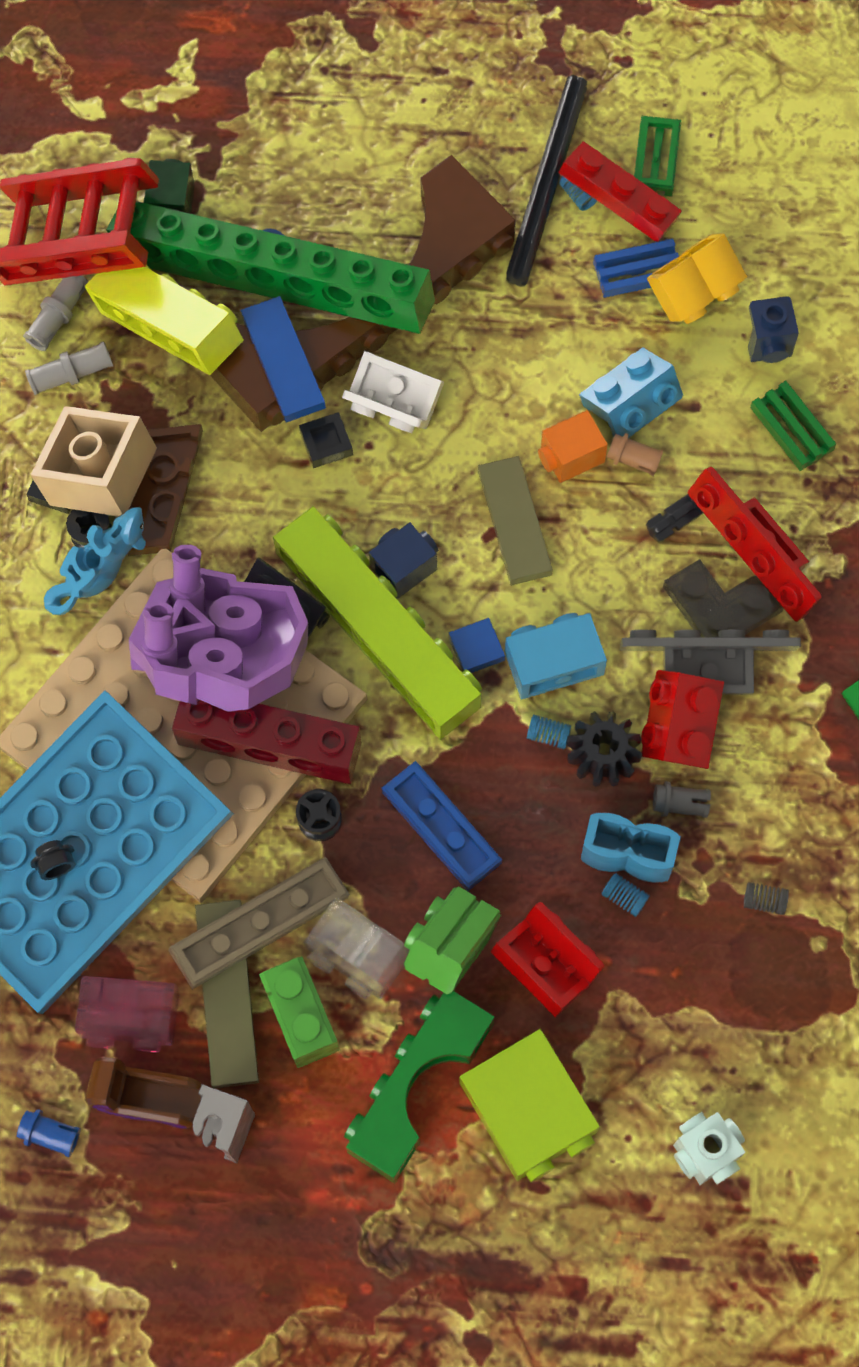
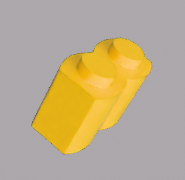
M722 233L712 234L696 243L646 279L670 321L684 320L685 324H689L707 313L705 307L715 298L718 302H721L735 295L740 290L738 284L746 279L747 275L725 234Z

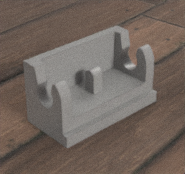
M202 1085L199 1091L202 1099L193 1120L194 1133L199 1136L203 1131L202 1140L205 1147L210 1146L214 1134L217 1137L215 1147L225 1153L224 1159L237 1163L255 1113L247 1100Z

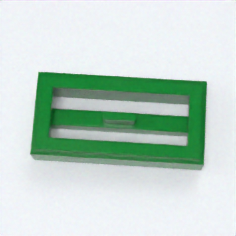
M641 115L634 177L655 192L665 191L664 196L672 197L681 120ZM648 127H656L650 178H644L642 174ZM664 128L672 129L666 180L658 179L663 133Z
M787 381L779 384L778 389H771L766 392L765 397L762 399L758 397L752 401L751 410L799 471L834 451L835 441ZM781 399H783L784 402L788 405V407L791 409V411L795 414V416H796V417L799 419V421L803 424V426L806 428V430L810 433V435H811V436L814 438V440L818 443V445L820 446V448H819V447L817 446V444L813 441V439L809 436V434L806 432V430L802 427V425L798 422V420L794 417V415L790 412V410L787 408V406L783 403V401H782ZM771 405L786 423V427L809 452L807 456L802 453L767 407Z

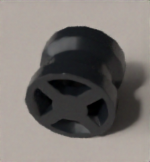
M72 509L67 517L66 526L73 545L83 548L89 543L87 533L91 526L83 528V525L86 526L93 522V525H98L103 530L111 528L112 525L108 515Z
M313 789L299 798L296 805V818L301 833L313 841H326L333 838L339 832L342 825L341 808L337 798L331 792L323 789ZM321 820H325V821H326V823L323 821V822H321V823H316V825H314L316 821H321Z

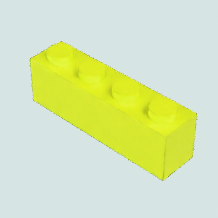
M147 264L146 267L97 273L84 286L101 314L208 375H211L244 341L235 325L237 318L228 307L221 303L217 306L210 303L197 290L190 288L189 291L179 286L171 276L166 273L159 275L153 272Z

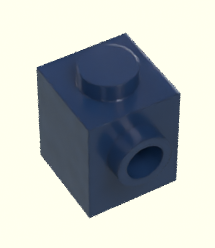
M409 522L400 530L398 528L389 530L381 537L378 546L369 551L370 568L378 578L383 575L390 581L398 594L395 598L398 599L437 570V552L439 550L435 541L426 531L423 530L419 533Z

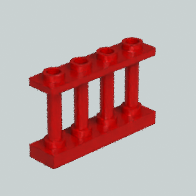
M130 157L120 161L101 164L91 163L82 167L54 169L50 172L31 175L21 174L17 177L1 179L0 189L16 205L8 245L0 248V282L6 286L146 267L148 251L130 232L137 192L157 188L159 178L141 158ZM120 194L114 230L109 233L95 235L102 196ZM84 199L78 235L73 238L60 240L67 201ZM49 204L43 240L38 243L25 245L32 207Z

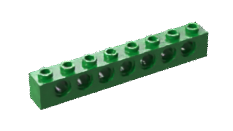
M138 201L135 204L130 233L148 251L146 264L150 269L269 298L280 296L282 301L421 334L435 302L429 269ZM117 210L106 229L107 233L114 230Z

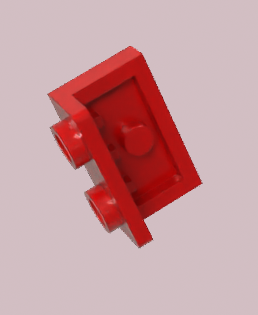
M657 670L655 680L651 684L649 691L650 707L647 724L644 726L641 734L642 757L709 769L724 681L680 672Z
M542 902L537 903L527 917L501 938L490 951L554 1017H557L584 993L605 967L595 952L585 945L564 925L561 918L551 912Z

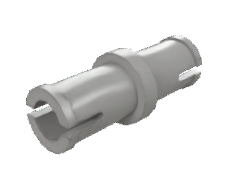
M83 275L63 278L51 297L44 298L40 304L41 312L29 330L23 335L26 338V342L40 351H46L61 325L68 324L73 316L71 310L86 290L84 286L88 280Z
M103 341L96 346L70 355L67 351L59 354V359L31 370H25L34 395H38L40 392L68 382L71 385L80 383L79 378L107 367H113V363Z

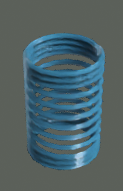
M562 176L559 183L573 202H575L579 210H587L597 202L592 197L588 203L581 206L591 196L586 192L580 194L583 191L582 189L577 192L580 189L579 187L573 191L577 186H574L570 181L566 183L568 180Z
M534 714L529 725L527 739L535 741L540 728L537 742L540 741L544 729L541 741L543 743L548 730L545 744L548 743L551 734L549 743L551 745L555 735L553 744L555 747L559 736L557 747L564 750L572 725L567 723L564 725L563 722L560 724L559 721L556 723V720L552 722V719L548 721V718L544 720V717L540 719L539 715Z
M615 873L605 886L602 896L605 898L610 896V901L621 886L612 902L616 901L624 889L616 903L618 905L628 891L620 907L623 906L631 894L623 910L626 909L634 897L627 912L633 906L630 914L636 917L648 900L649 894L644 892V890L640 892V888L637 889V886L633 887V884H630L629 881L626 882V879L622 880V877Z

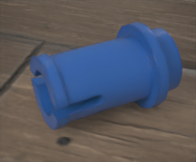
M37 1109L35 1112L27 1110L19 1124L17 1138L23 1139L25 1146H30L34 1143L70 1157L77 1145L81 1128L42 1116V1110Z

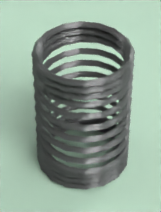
M748 882L744 897V908H751V910L754 908L764 912L767 910L768 913L771 910V913L775 912L778 915H785L789 890L782 888L780 892V888H777L773 908L776 887H773L769 907L772 887L769 886L765 905L767 885H765L760 907L763 884L760 886L756 906L759 884L756 885L755 889V883Z

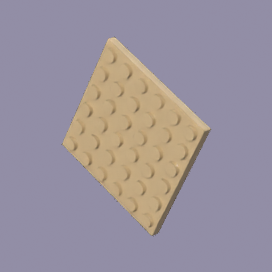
M161 549L0 735V750L24 769L28 770L95 699L106 690L234 813L171 879L172 882L202 903L306 774L177 744L172 731V725L180 701L156 695L155 688L146 672L131 670L129 638L156 583L173 578L172 552L167 549ZM305 650L291 686L259 704L348 724L367 701V694Z

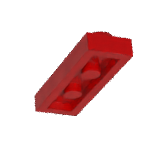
M584 141L563 162L558 172L655 242H659L682 212L681 209L669 202L665 197L659 195Z

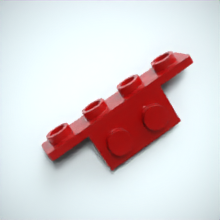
M713 467L706 468L688 490V495L792 619L796 622L803 619L821 599L820 592L802 572L810 561L755 497L743 503Z

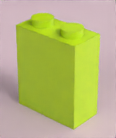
M541 1029L460 1076V1086L516 1181L527 1176L530 1182H533L555 1168L552 1163L553 1159L565 1152H568L570 1157L573 1158L595 1144L592 1136L597 1134L600 1126Z

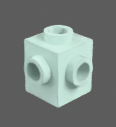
M700 1112L679 1127L683 1135L673 1145L677 1150L674 1157L689 1179L695 1177L699 1185H701L710 1178H713L715 1183L719 1184L741 1169L736 1161L746 1153L741 1146L745 1139L732 1119L727 1118L723 1120L719 1112L706 1118ZM713 1137L720 1151L714 1154L706 1151L704 1148L705 1138Z

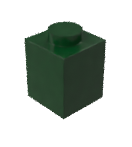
M166 159L164 161L150 160L149 168L159 178V184L157 188L145 190L144 203L191 214L195 188L191 163L181 162L176 159Z

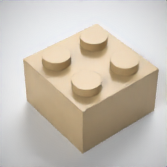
M64 406L31 473V477L50 506L119 517L129 509L157 447L139 416Z

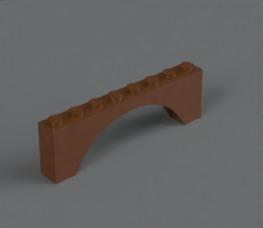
M452 155L420 177L421 202L425 214V222L418 248L409 264L430 270L435 297L434 304L442 302L450 294L451 289L462 280L468 281L474 278L480 272L483 265L494 256L501 257L507 253L515 241L516 220ZM347 317L329 325L297 330L295 332L321 391L324 384L336 375L340 377L348 373L355 365L356 360L363 356L364 351L375 352L381 348L387 341L388 336L395 332L397 328ZM236 323L235 325L244 341L210 376L262 432L271 424L273 426L278 425L285 419L246 326Z

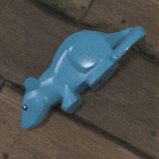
M141 507L131 508L123 515L114 519L111 528L103 530L98 525H92L87 533L89 543L83 548L76 546L71 548L59 570L61 576L66 577L65 582L51 587L44 596V606L48 612L54 615L66 614L72 610L78 598H88L100 594L113 583L121 567L122 560L132 548L138 550L145 548L146 542L142 536L144 521ZM70 597L65 604L61 605L62 599Z

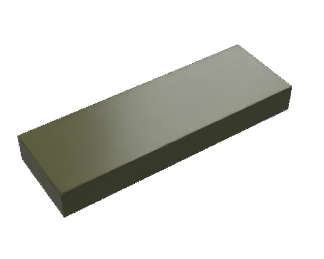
M516 456L478 465L479 478L510 585L552 576L553 569L520 457Z

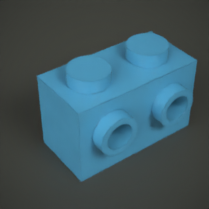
M568 613L556 618L553 624L536 628L534 625L524 626L513 631L511 636L506 637L505 655L521 700L605 674L607 659L590 613L578 616L577 613Z

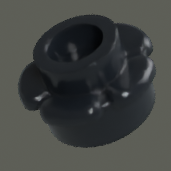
M60 840L44 843L35 850L36 856L30 863L31 868H35L38 871L42 880H52L70 872L76 865L71 854L74 852V848L72 845H62Z

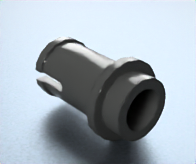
M665 781L664 785L656 784L653 793V811L661 812L662 817H667L668 813L707 818L710 804H699L692 801L707 802V800H711L710 789L671 786L670 781Z

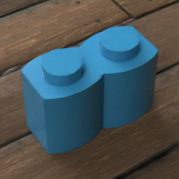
M595 813L590 815L581 860L597 870L607 872L625 870L633 877L643 881L665 882L669 880L674 867L680 835L662 825L646 823L635 826L628 819L616 814Z

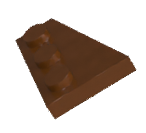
M201 424L147 430L157 449L129 509L141 507L144 521L142 536L146 546L143 550L132 548L128 552V556L158 553L161 549H167L171 552L203 434Z

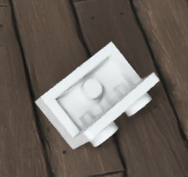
M364 351L350 391L344 390L342 398L353 402L350 410L374 418L377 411L391 417L389 425L412 433L414 427L427 429L444 381Z

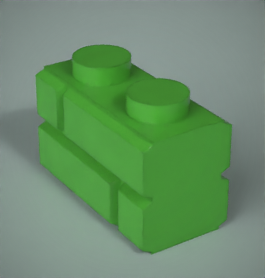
M459 886L453 888L445 900L437 896L424 917L427 924L423 926L417 922L404 943V947L409 949L404 962L405 970L422 980L428 979L430 985L445 994L452 993L491 939L501 917L500 910L483 900L480 902L476 901V896Z
M302 956L259 974L297 1068L340 1050L336 1036Z

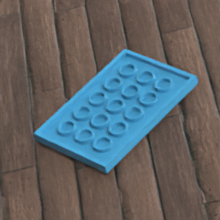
M106 690L0 797V975L40 1014H43L234 815L222 801ZM53 840H60L62 845H72L74 852L71 854L76 865L67 874L52 880H42L38 871L35 868H31L30 863L36 856L35 850L42 844Z

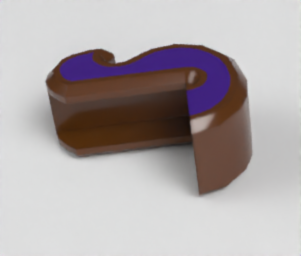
M100 1057L93 1062L85 1101L89 1107L110 1115L139 1121L158 1122L169 1127L190 1129L193 1127V1120L202 1099L199 1095L202 1083L189 1077L127 1067L118 1058Z

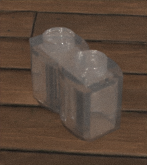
M338 898L334 899L304 941L306 948L311 952L307 957L309 961L330 974L333 968L348 977L344 984L366 1000L370 994L380 1000L383 998L404 968V962L409 953V949L404 947L402 941L374 924L360 912Z

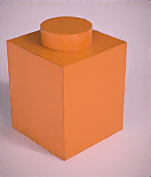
M586 410L543 430L541 448L538 449V455L546 471H554L559 482L562 483L605 463L608 444L591 414Z

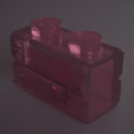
M83 976L81 978L75 1032L81 1038H87L86 1045L91 1047L114 1048L115 1041L133 1042L132 1049L145 1052H159L161 1044L173 1045L179 989L175 983Z

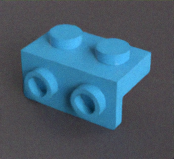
M642 347L606 375L598 378L591 386L582 391L579 396L586 409L608 422L613 437L615 434L624 436L627 433L629 438L682 399L683 393L674 366Z

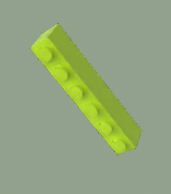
M312 506L273 536L276 554L309 592L327 607L326 611L433 733L440 740L481 708L480 691L482 687L467 669L463 672L458 669L451 661L454 657L448 646L440 638H436L433 641L423 629L425 628L423 619L412 607L409 606L405 609L395 598L398 594L390 581L383 575L379 578L375 576L368 568L370 562L364 552L357 545L350 547L342 539L343 532L337 522L329 514L323 517Z

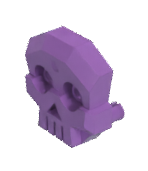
M180 545L176 547L174 553H172L173 578L156 583L129 638L131 670L145 671L155 688L156 695L196 705L198 699L225 711L250 709L289 688L308 642V620L293 586L239 582L234 574L200 568L201 551L196 546Z

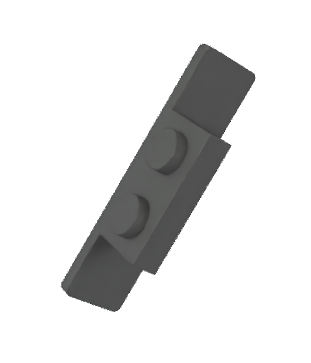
M656 630L630 631V637L622 638L620 641V651H663L664 671L680 672L724 681L722 695H752L754 693L753 651H796L801 647V638H790L789 630L763 631V638H745L744 630L718 631V638H701L700 630L674 631V638H657Z

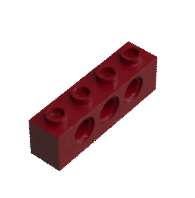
M198 699L197 705L180 701L172 725V731L177 744L180 746L349 785L352 782L362 744L360 726L263 704H257L246 710L225 711Z

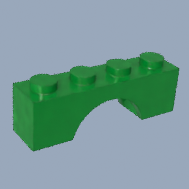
M454 991L449 994L443 993L441 997L434 994L430 998L420 1015V1019L425 1021L416 1037L410 1033L405 1037L395 1054V1058L400 1060L399 1064L391 1076L386 1073L382 1074L369 1096L375 1102L366 1116L360 1113L355 1116L344 1135V1138L349 1140L346 1146L348 1154L393 1183H396L420 1145V1137L412 1127L406 1109L408 1095L413 1084L422 1073L435 1065L447 1062L470 1064L494 1026L495 1016Z

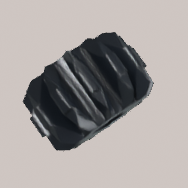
M595 711L590 714V725L581 720L577 721L574 728L577 734L569 735L567 739V746L573 750L568 754V763L573 765L580 764L576 774L579 779L592 773V784L595 787L600 786L602 777H607L611 786H617L619 774L630 778L635 770L632 764L641 761L642 752L636 749L641 743L640 734L629 733L632 727L630 719L624 720L619 725L616 724V713L614 711L609 712L606 721H602L600 715ZM600 743L610 745L608 755L599 753Z

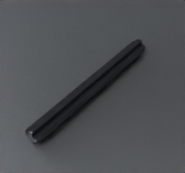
M570 75L566 79L506 272V281L512 285L516 284L522 287L528 282L560 178L558 172L566 159L587 90V81L583 77Z

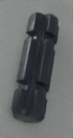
M687 494L664 509L665 515L662 516L658 513L648 520L646 527L652 538L657 542H663L674 534V528L679 531L704 513Z

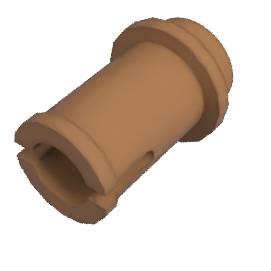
M627 433L624 436L615 434L607 458L614 460V465L620 462L654 476L663 450H657L628 438L629 434Z

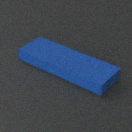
M278 296L242 309V319L285 422L287 423L325 409V400L281 297Z
M414 761L381 788L385 797L467 891L471 890L502 864V858L417 761Z

